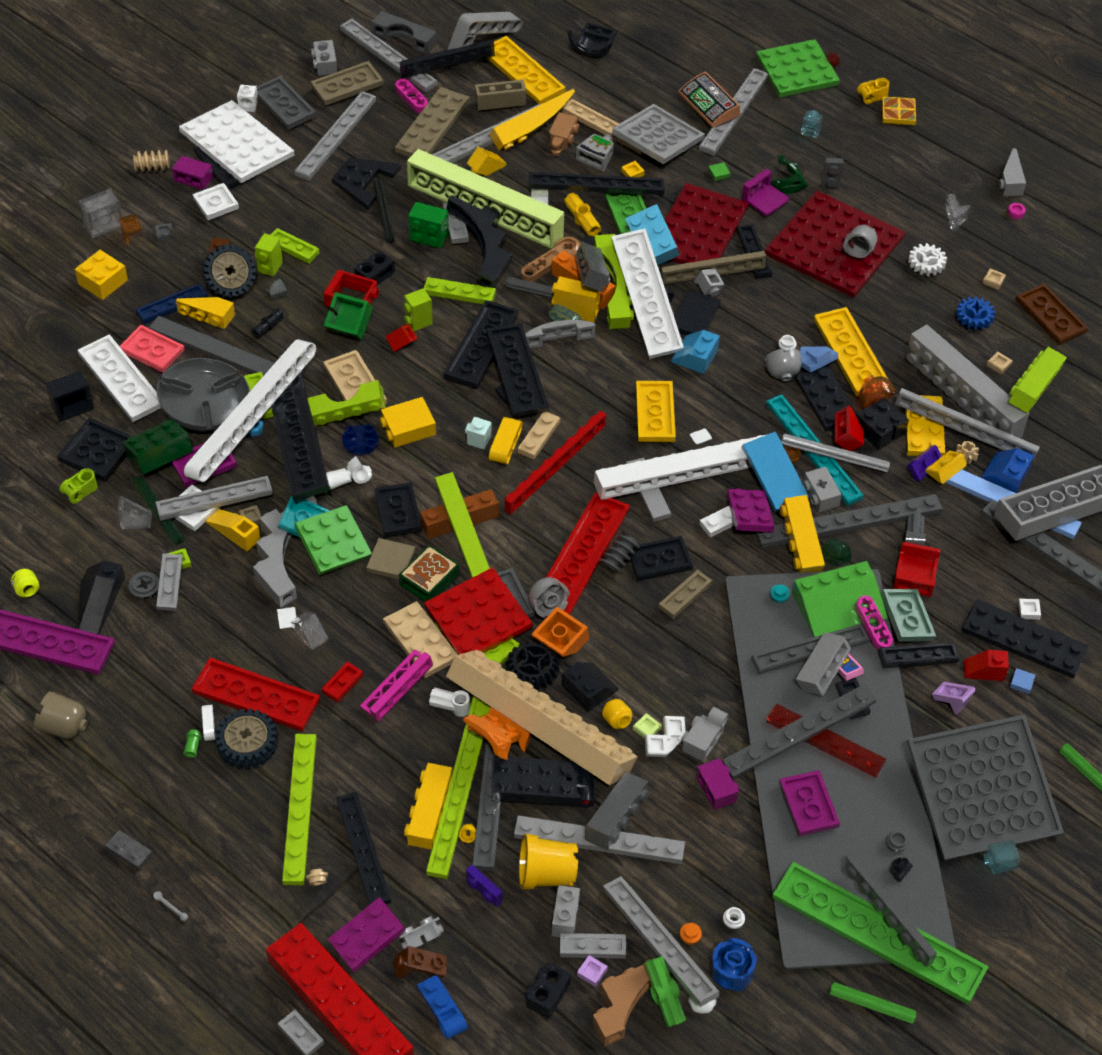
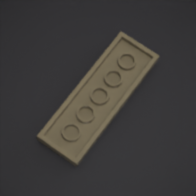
M440 87L395 146V152L411 157L417 149L431 154L469 103V96Z

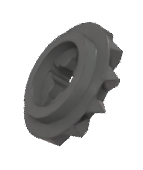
M151 572L137 573L129 581V591L135 598L141 597L144 599V597L148 596L151 598L153 594H158L159 578ZM141 582H143L146 586L148 585V589H144V587H142Z

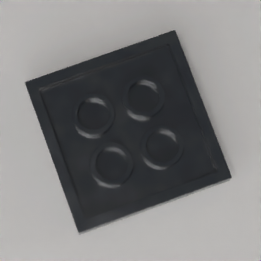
M88 418L57 455L58 461L78 470L91 469L95 477L106 481L125 458L126 452L122 442L126 441L131 435Z

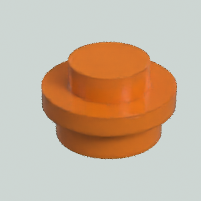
M687 923L681 927L680 937L686 944L692 945L699 942L702 931L697 924Z

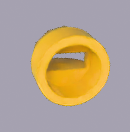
M471 824L463 825L459 831L460 840L465 843L473 842L476 837L475 827ZM467 830L470 831L471 836H467Z

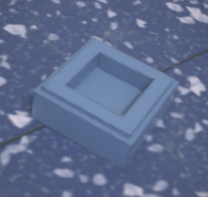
M1016 668L1010 688L1030 694L1035 674Z

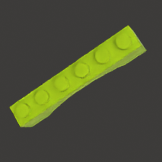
M615 234L594 235V246L601 249L607 270L613 278L615 293L607 306L609 329L630 328L631 320H634V312L629 307L631 306V300L627 296L628 290L612 243V236H615Z

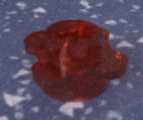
M828 51L830 54L827 56V59L834 67L837 64L840 66L841 64L838 61L841 59L835 52L832 54Z

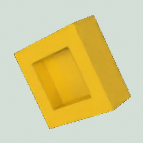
M636 161L621 167V172L626 177H642L645 173L644 169Z

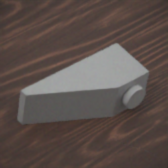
M1016 148L1012 149L1002 178L999 179L998 186L1002 190L1003 196H1021L1024 194L1026 181Z

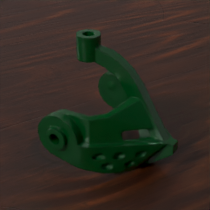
M784 155L778 156L779 164L786 165L792 175L784 180L775 178L770 184L783 194H793L808 187V183L799 166L794 162L785 160Z

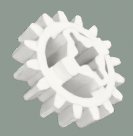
M926 243L923 247L919 244L918 248L913 247V251H910L908 263H910V268H914V272L920 271V275L926 273L929 276L932 273L935 276L937 272L941 273L942 269H945L947 257H945V252H940L941 248L936 249L935 245L930 247Z

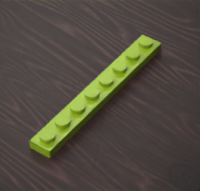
M295 734L283 885H305L317 741L316 734Z

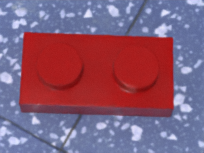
M347 661L324 685L322 693L338 703L363 677V671Z

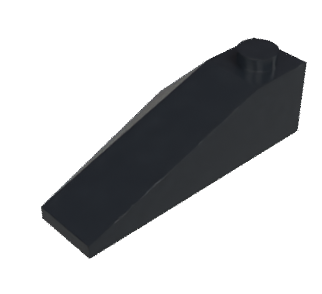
M101 561L87 568L80 584L79 630L100 635L125 579L122 564Z

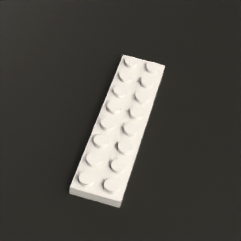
M646 228L612 236V243L649 359L677 353L684 346Z

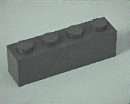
M581 242L575 255V260L582 284L602 292L604 287H607L610 282L602 251L598 247Z
M625 772L586 825L585 840L608 850L612 843L615 844L621 830L627 828L631 816L637 814L641 802L647 800L649 795L647 790L648 781Z

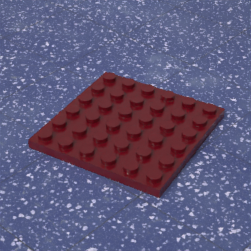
M816 191L765 249V254L855 298L904 239L906 232L822 192ZM858 225H868L875 229L878 238L874 250L864 258L853 257L846 253L843 248L846 235L851 233ZM849 240L848 244L850 248L853 249V244Z

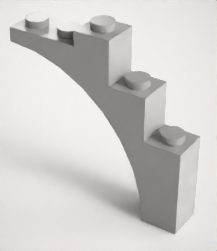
M313 496L305 499L314 504H317V501ZM275 509L260 518L261 530L267 536L262 537L256 542L258 554L263 560L253 566L255 579L276 604L282 608L297 599L296 587L288 577L284 567L285 551L293 534L277 528L284 511L279 513Z

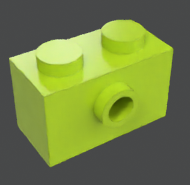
M264 233L255 246L258 272L275 276L283 263L280 238Z
M423 288L404 295L405 323L410 324L413 331L432 325V299Z

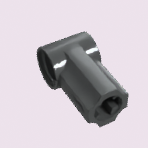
M914 512L908 515L904 542L925 545V517L921 513Z

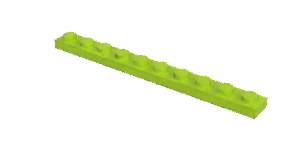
M473 695L468 716L471 714L478 717L484 716L489 713L491 706ZM467 723L428 863L427 876L448 879L459 831L462 826L484 741L483 737L467 728Z

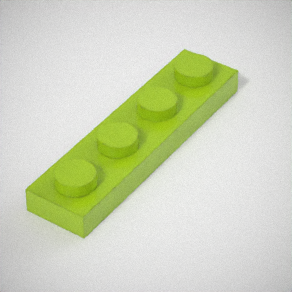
M427 277L424 286L428 295L484 304L485 300L493 302L496 294V288Z

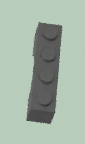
M381 11L372 21V33L384 39L393 36L407 37L413 42V50L428 55L437 44V31Z

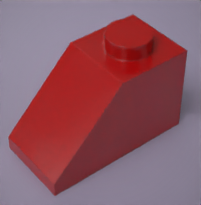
M847 406L835 413V442L845 450L853 451L864 445V430L852 408Z
M986 650L964 659V678L1005 681L1009 669L1008 651Z

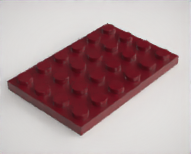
M686 183L665 219L680 255L669 261L685 264L722 258L736 232L737 226H739L749 208V202Z

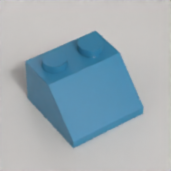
M701 330L685 336L682 341L684 348L675 353L671 362L705 374L718 351L720 335Z

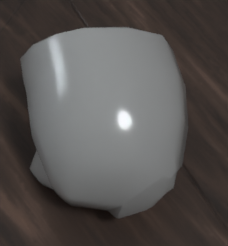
M858 225L851 233L846 235L843 244L845 252L856 258H864L870 254L878 240L875 229L868 225ZM849 240L853 244V249H851L848 244Z

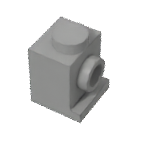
M715 268L701 270L694 280V283L700 286L704 295H710L711 297L717 296L724 286Z

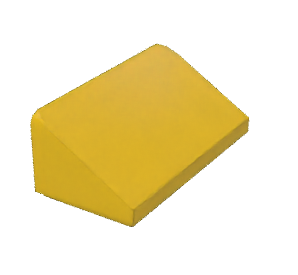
M948 451L925 471L936 481L944 484L966 466L964 454Z

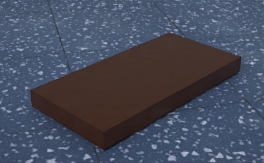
M1041 284L1016 296L1015 300L1058 345L1087 333L1088 327L1045 284Z

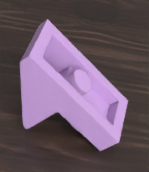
M943 682L932 695L934 700L950 703L955 715H957L967 705L975 692V688Z

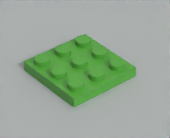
M347 505L298 521L294 525L319 575L369 558L372 555Z

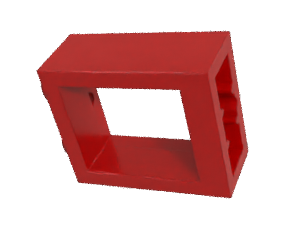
M338 270L323 293L324 305L328 307L331 305L334 293H340L343 287L367 293L363 300L368 301L372 305L373 300L377 299L379 295V289H377V281Z

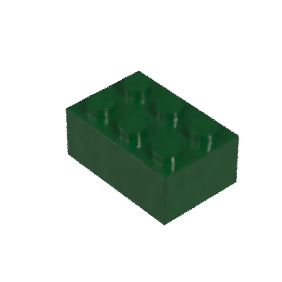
M172 419L165 420L160 425L148 428L143 433L131 436L122 442L129 462L143 475L193 451L188 433Z

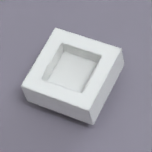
M1019 599L1020 617L1040 620L1039 599Z

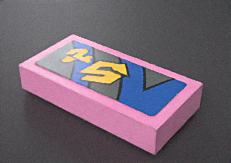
M848 653L838 673L847 681L864 674V669Z

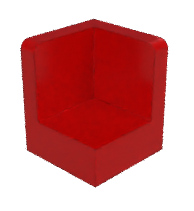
M406 324L385 336L394 352L417 340L410 324Z

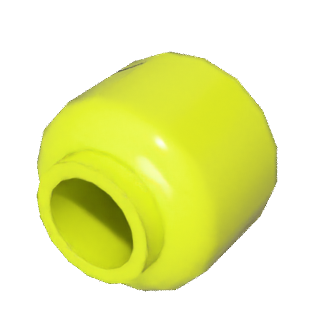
M20 569L11 577V585L15 593L22 598L35 595L40 587L36 575L30 569Z

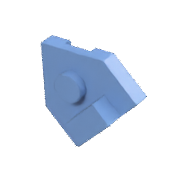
M827 346L801 347L800 350L801 367L809 372H813L838 359V353Z

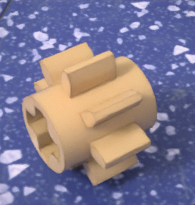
M964 441L962 445H957L956 452L964 454L966 464H970L972 460L977 461L979 448H976L973 442Z

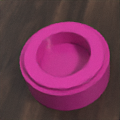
M1012 203L1009 205L1007 213L1013 219H1021L1024 217L1026 209L1020 203Z

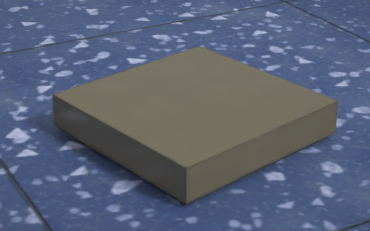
M378 538L366 567L367 572L399 579V574L412 561L416 551L415 546Z

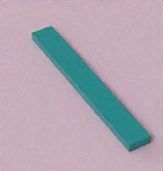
M782 394L766 401V406L790 435L821 443ZM802 450L817 469L827 468L842 494L841 499L847 506L863 499L864 495L834 458Z

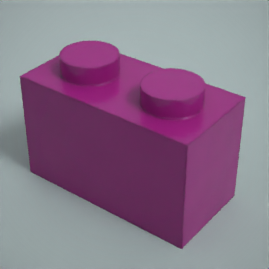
M181 156L172 168L174 181L201 190H205L213 179L212 165L192 158Z
M720 758L697 766L696 778L713 810L737 802L739 787L735 781H732L728 766L724 765Z

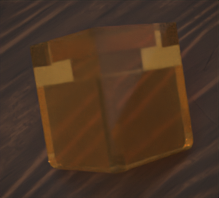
M136 214L119 218L121 234L126 244L130 243L129 233L142 230L141 224Z

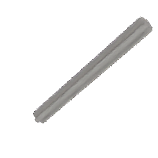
M783 434L781 443L786 446L879 471L888 472L890 468L889 461L789 434Z

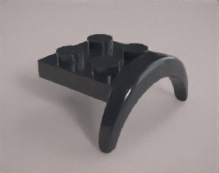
M589 22L586 23L577 40L574 38L572 31L568 30V37L572 47L578 53L592 58L605 56L610 51L613 40L617 35L616 29Z

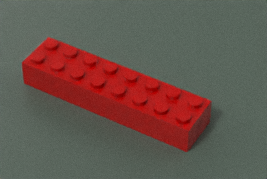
M299 923L266 948L269 963L351 1055H414V1048L411 1043L302 923Z

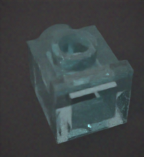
M815 110L807 111L803 118L801 134L817 138L822 128L823 115H820Z

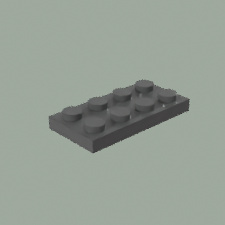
M281 76L257 86L258 99L288 130L316 117V111Z

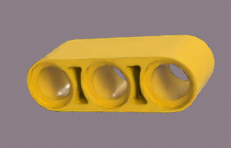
M507 417L503 418L489 452L490 461L506 465L509 463L522 430V421Z

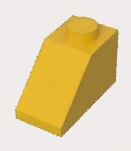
M477 147L467 162L473 173L485 176L507 165L497 154Z

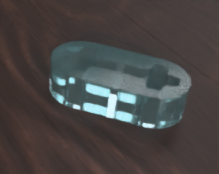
M558 304L554 305L549 311V316L554 321L582 320L576 312Z

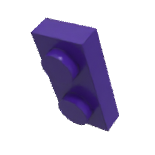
M931 445L907 465L915 481L923 479L927 475L925 470L942 457L936 445Z
M471 865L466 869L467 884L473 890L477 889L487 903H492L495 907L499 906L503 902V892L475 866Z

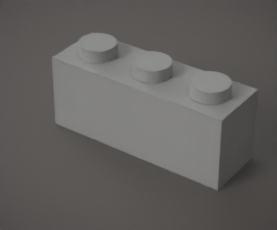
M827 632L823 633L796 678L804 692L820 696L824 695L851 650L844 636Z

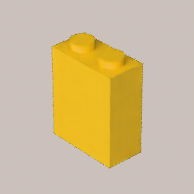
M559 276L557 283L554 282L552 287L554 296L551 304L554 305V313L594 323L599 312L600 291L583 285L582 281Z
M423 397L381 409L380 425L386 429V437L388 441H392L394 448L436 435V423Z

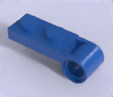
M437 975L417 984L419 993L439 1022L440 1029L447 1040L468 1029L462 1013Z

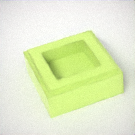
M647 713L633 725V730L644 739L646 734L655 735L662 728V725Z

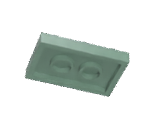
M883 589L880 594L898 642L934 641L936 634L918 589Z

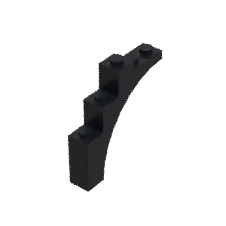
M451 195L448 199L446 210L458 217L471 229L480 243L483 253V266L478 274L476 285L495 288L510 266L512 253L501 249L504 245L506 233L495 228L498 224L500 212L486 205L480 209Z

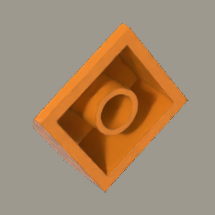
M558 607L532 633L534 638L562 657L577 653L589 640L588 627Z

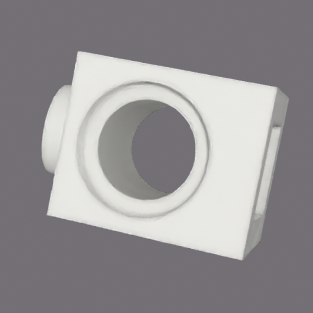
M240 85L237 94L238 106L245 111H256L258 104L257 86Z

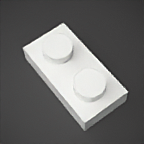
M730 506L700 520L699 525L710 538L735 526Z

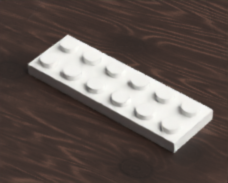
M110 335L78 349L79 356L132 422L160 409L157 392Z

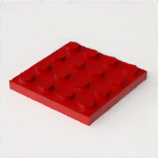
M493 567L424 602L426 609L458 655L474 650L485 653L533 627L532 621Z

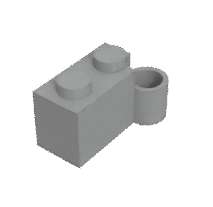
M713 707L708 717L704 715L701 717L696 716L691 724V730L689 732L686 731L682 737V751L704 762L723 734L724 725L728 720L729 714Z

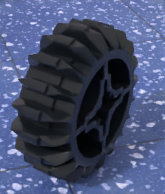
M536 640L534 644H530L527 641L526 645L520 643L518 648L513 647L512 652H509L506 660V671L515 673L517 678L532 684L533 688L538 691L540 687L546 689L547 684L552 685L553 680L557 679L560 671V660L557 657V653L549 647H545V644L539 645ZM524 659L521 665L517 666L518 663ZM548 665V668L542 672L541 670Z

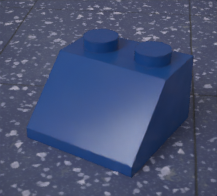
M1018 448L996 452L981 478L1017 493L1031 469L1034 455Z

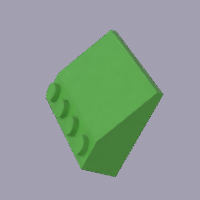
M867 561L794 580L792 595L813 637L823 635L824 632L830 633L862 624L855 610V603L864 595L874 600L883 620H888L875 575ZM861 604L862 607H868L867 604ZM873 618L869 619L870 625L878 623Z

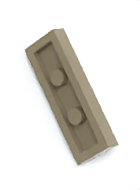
M697 569L662 600L658 608L674 619L712 585V580Z

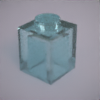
M1013 840L989 845L984 856L987 867L991 868L993 874L1017 869L1021 859Z

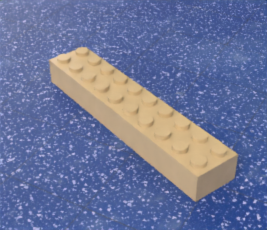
M474 650L455 656L446 675L447 678L608 785L618 782L625 772L630 773L638 757L632 753L630 748L619 745L613 737L599 732L596 726L587 724L582 720L581 716L570 713L564 705L555 703L549 699L550 697L547 694L535 690L532 684L520 680L515 673L503 669L500 663L489 660L483 652Z

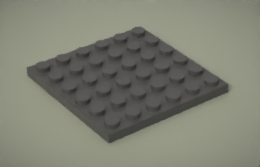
M1026 715L911 738L906 741L943 861L1064 834Z

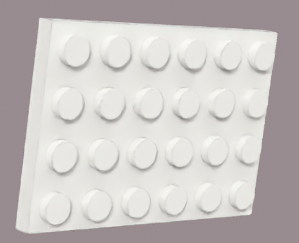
M233 100L179 126V131L215 162H218L221 167L226 169L227 172L232 174L241 183L294 156L292 148Z

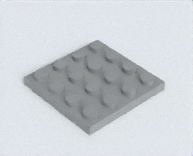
M655 104L645 108L612 129V134L662 164L702 141L705 135Z

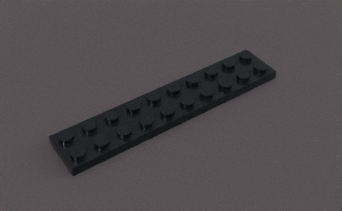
M300 372L271 405L294 502L331 490L302 372Z

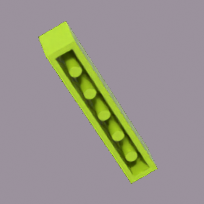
M1047 347L1044 352L1041 350L1027 371L1024 372L1016 385L1011 389L1009 395L1012 397L1009 403L1029 413L1060 371L1067 357L1050 347Z

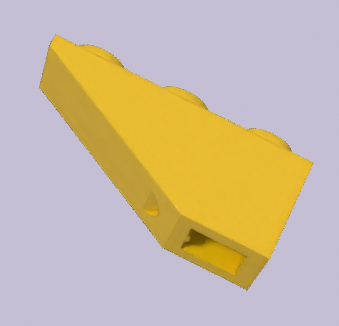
M218 297L180 298L176 300L178 313L209 323L215 327L225 329L235 316L234 303Z
M218 509L205 520L208 525L246 552L260 540L259 526L245 516Z

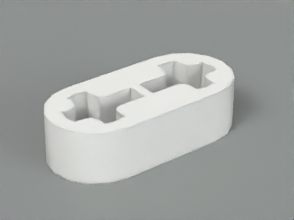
M213 705L202 706L205 741L215 740Z

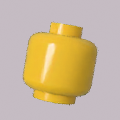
M613 699L605 704L602 716L612 728L621 729L630 724L632 711L622 700Z

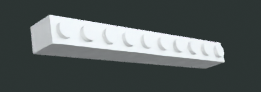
M759 435L753 438L707 446L701 449L655 457L649 460L636 461L606 469L602 468L595 471L593 483L602 500L752 468L742 445L763 436Z

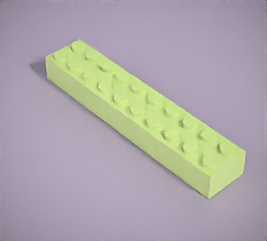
M417 149L407 160L408 186L446 203L449 197L453 195L480 209L486 205L500 212L497 225L553 249L555 243L560 238H563V211L420 149Z

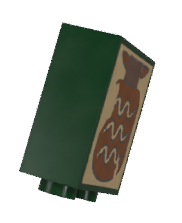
M428 545L399 574V585L423 602H426L442 594L459 577V564L453 558L444 555L439 549Z

